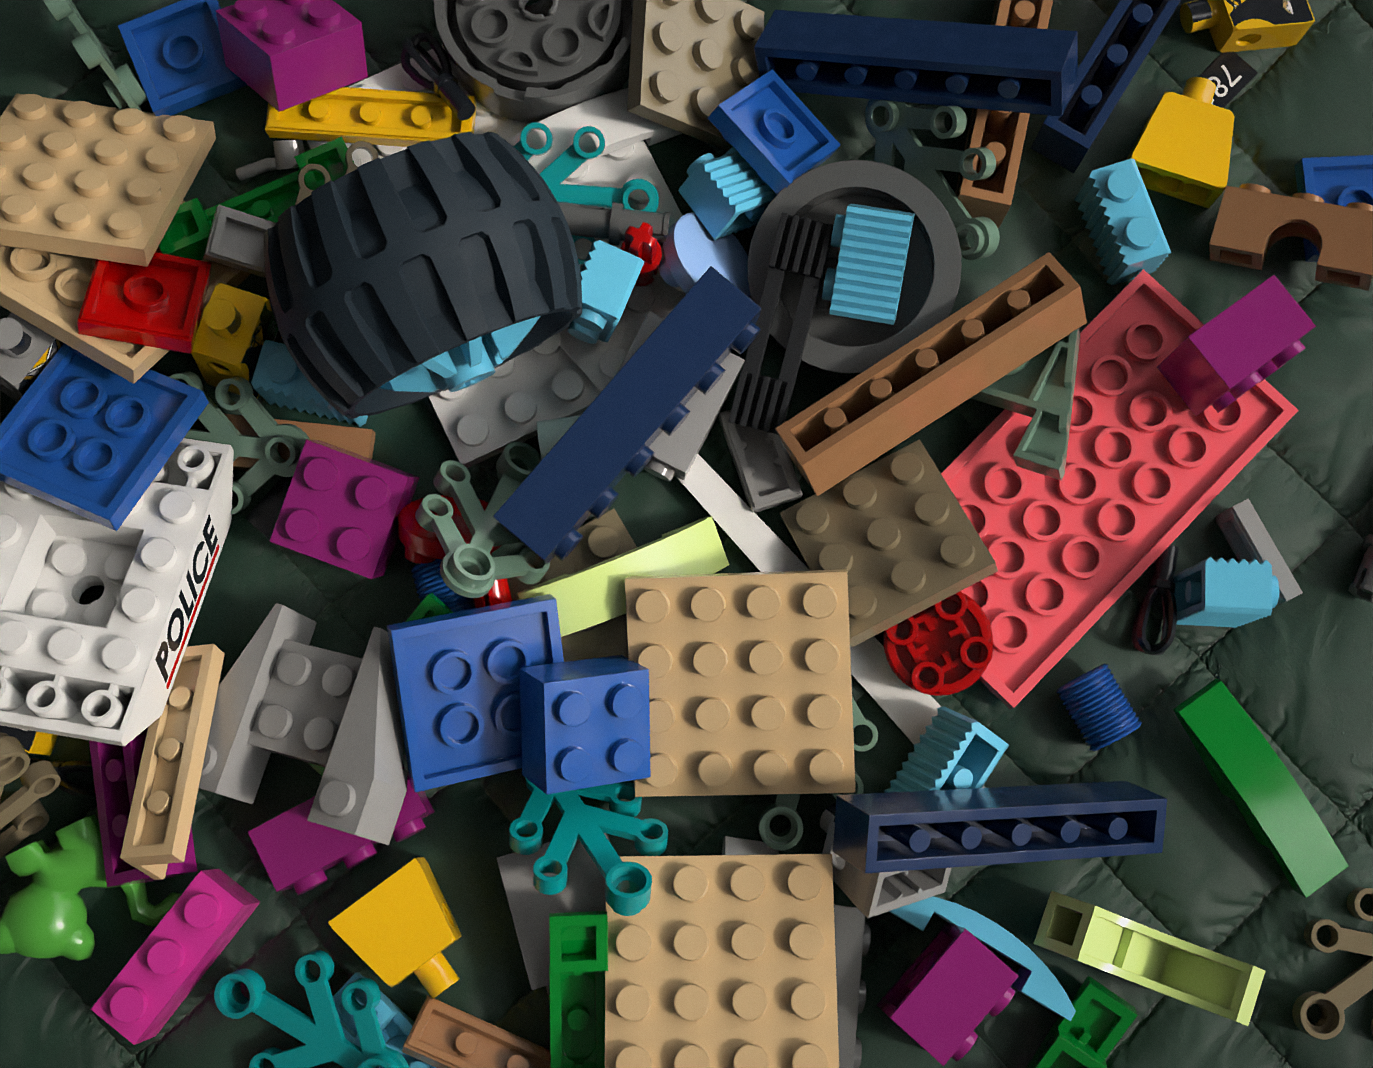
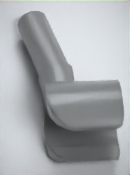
M303 140L273 141L275 158H265L237 168L236 175L238 179L242 181L268 171L298 168L294 156L304 153Z

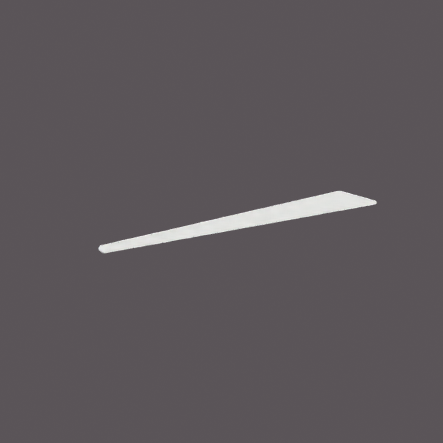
M569 327L560 332V347L601 392L613 379L604 375L600 369L599 359L602 353L593 344L581 341L569 334L567 331ZM698 454L685 480L678 478L679 481L759 571H810ZM874 636L854 647L850 645L851 674L913 744L920 743V735L926 733L925 726L932 724L931 717L938 715L937 708L941 706L931 695L909 688L896 677L886 660L883 645Z

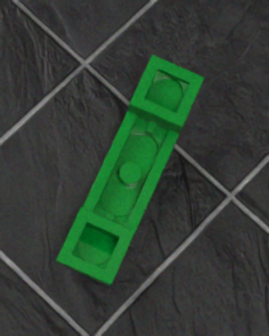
M339 137L294 156L300 170L219 205L277 223L278 217L290 206H295L300 190L297 178L301 169L308 164H319L329 172L331 181H335L346 174L345 154L348 148L343 138ZM310 171L304 175V183L308 189L315 190L324 185V178L320 173ZM198 198L180 204L159 244L161 252L168 255L203 260L218 205L204 210Z
M607 911L549 913L550 1068H605V971H608Z

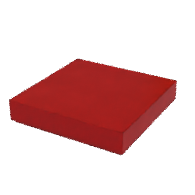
M158 252L154 253L148 266L97 259L77 321L78 334L191 354L211 277L212 263Z

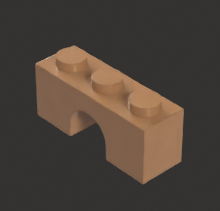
M1251 183L1241 184L1239 188L1225 187L1209 243L1211 261L1262 270L1266 254L1275 242L1285 237L1298 236L1312 242L1318 250L1319 259L1316 267L1315 281L1369 291L1373 277V205L1361 202H1351L1346 206L1324 203L1323 198L1310 193H1295L1292 197L1272 194L1264 186Z

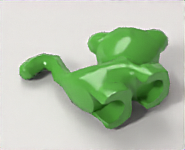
M95 815L85 817L56 831L55 834L60 846L53 850H50L45 842L40 840L5 856L12 872L19 876L32 874V882L8 899L2 917H0V954L16 952L26 957L40 959L64 956L76 961L91 958L95 947L94 933L87 925V908L78 892L88 887L111 888L107 887L100 826ZM145 883L114 886L121 887L127 900L131 919L152 928L159 924L182 895L181 893L173 892L161 903L154 906L148 902Z

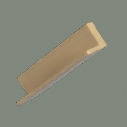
M215 644L186 647L163 714L148 726L120 859L154 880L165 878L168 863H182L185 860L225 655Z

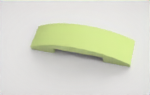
M707 516L662 534L660 539L573 574L560 575L518 592L516 596L518 600L547 594L555 597L560 634L563 637L626 614L625 578L714 574L729 566V562L712 516Z

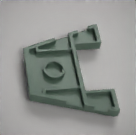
M1079 328L971 397V399L1032 417L1013 455L1015 464L1018 467L1058 480H1062L1065 474L1080 344Z

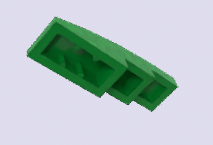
M1215 678L1173 709L1221 793L1234 800L1256 840L1271 850L1294 891L1307 898L1349 867L1322 820L1291 773L1221 680Z
M1087 976L1071 999V1003L1076 1010L1072 1020L1069 1021L1059 1016L1026 1068H1107V1056L1138 1016L1136 1008L1090 976Z

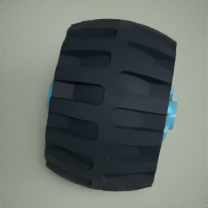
M464 132L435 141L427 140L408 146L407 149L380 159L379 157L367 162L335 181H329L311 192L310 196L297 205L290 206L278 217V222L274 227L268 228L264 235L266 286L271 309L280 335L295 363L310 384L330 405L343 416L345 415L350 419L365 415L372 416L400 406L403 407L448 389L450 392H455L470 387L493 375L496 372L495 368L534 349L553 335L560 333L582 314L580 268L575 244L566 218L551 190L536 169L518 150L494 132H486L484 134Z

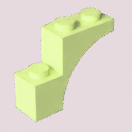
M1054 891L1050 893L1034 941L1035 945L1246 1026L1249 1025L1265 974V970L1194 945L1098 906Z

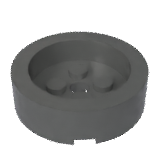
M434 0L436 25L455 78L470 96H475L476 101L480 105L502 117L524 123L539 122L587 100L618 91L629 78L633 0H551L553 5L545 17L543 14H532L525 10V5L529 0Z
M864 160L840 161L820 166L799 176L787 188L782 189L762 214L754 231L748 255L750 293L752 300L759 305L782 212L833 225L836 214L846 215V209L849 204L914 213L894 325L829 314L831 301L822 300L824 280L827 268L837 269L840 252L839 247L830 246L800 364L815 372L845 379H853L949 317L955 304L961 281L962 262L959 239L955 226L941 201L928 187L912 175L884 163ZM788 271L785 272L770 330L771 337L784 352H786L805 278L804 275Z

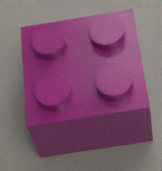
M237 0L234 5L216 10L226 67L279 112L368 78L362 22L333 0Z
M1273 275L1189 335L1157 368L1195 416L1211 405L1219 413L1303 351L1306 347L1301 343L1300 339L1315 328L1316 325L1277 277Z
M306 439L270 542L370 579L383 576L398 539V514L405 505L411 502L420 477L327 442Z
M947 922L879 1001L877 1006L944 1066L950 1058L957 1062L968 1053L978 1038L974 1029L988 1013L995 1017L1009 1004L1015 994V990L1010 986L1019 976L966 928Z

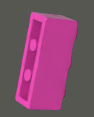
M201 870L91 1010L133 1045L156 1037L261 902L222 870Z

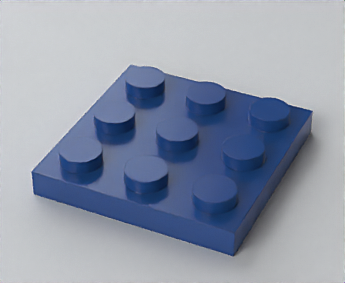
M64 343L0 424V481L117 531L209 402L202 390L150 369L133 384Z
M551 594L387 625L410 786L414 792L522 768L519 668L564 662L556 598Z

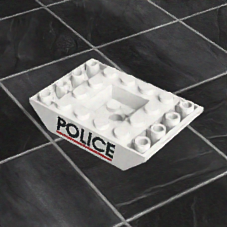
M183 438L117 531L0 481L1 726L126 746L162 716L231 525L234 450L231 445ZM96 585L104 586V592L98 600L86 605L79 604V599L86 589Z

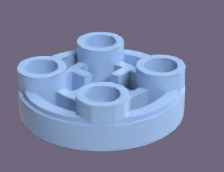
M695 213L683 215L668 228V235H664L666 241L663 242L665 258L658 267L660 275L668 285L680 287L687 294L708 268L712 266L748 297L751 295L748 282V255L733 234L726 235L723 238L720 237L715 241Z

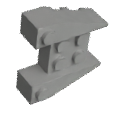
M276 603L218 686L199 788L253 804L271 752L325 767L307 821L389 845L407 792L408 771L402 769L404 739L388 632L378 627L373 628L363 658L311 646L309 644L317 622L282 604Z

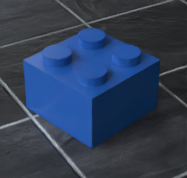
M623 655L519 668L522 775L545 794H553L651 777L648 668L634 661H629V658Z

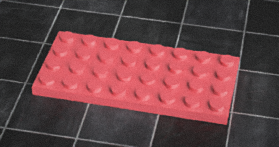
M1144 269L1080 333L1065 474L1062 480L1016 466L1013 455L1032 417L1006 409L941 473L996 562L998 572L961 590V592L972 598L983 609L992 628L993 656L979 680L1009 709L1016 707L1299 411L1264 379L1219 413L1211 405L1195 416L1158 370L1157 366L1189 335L1204 324Z

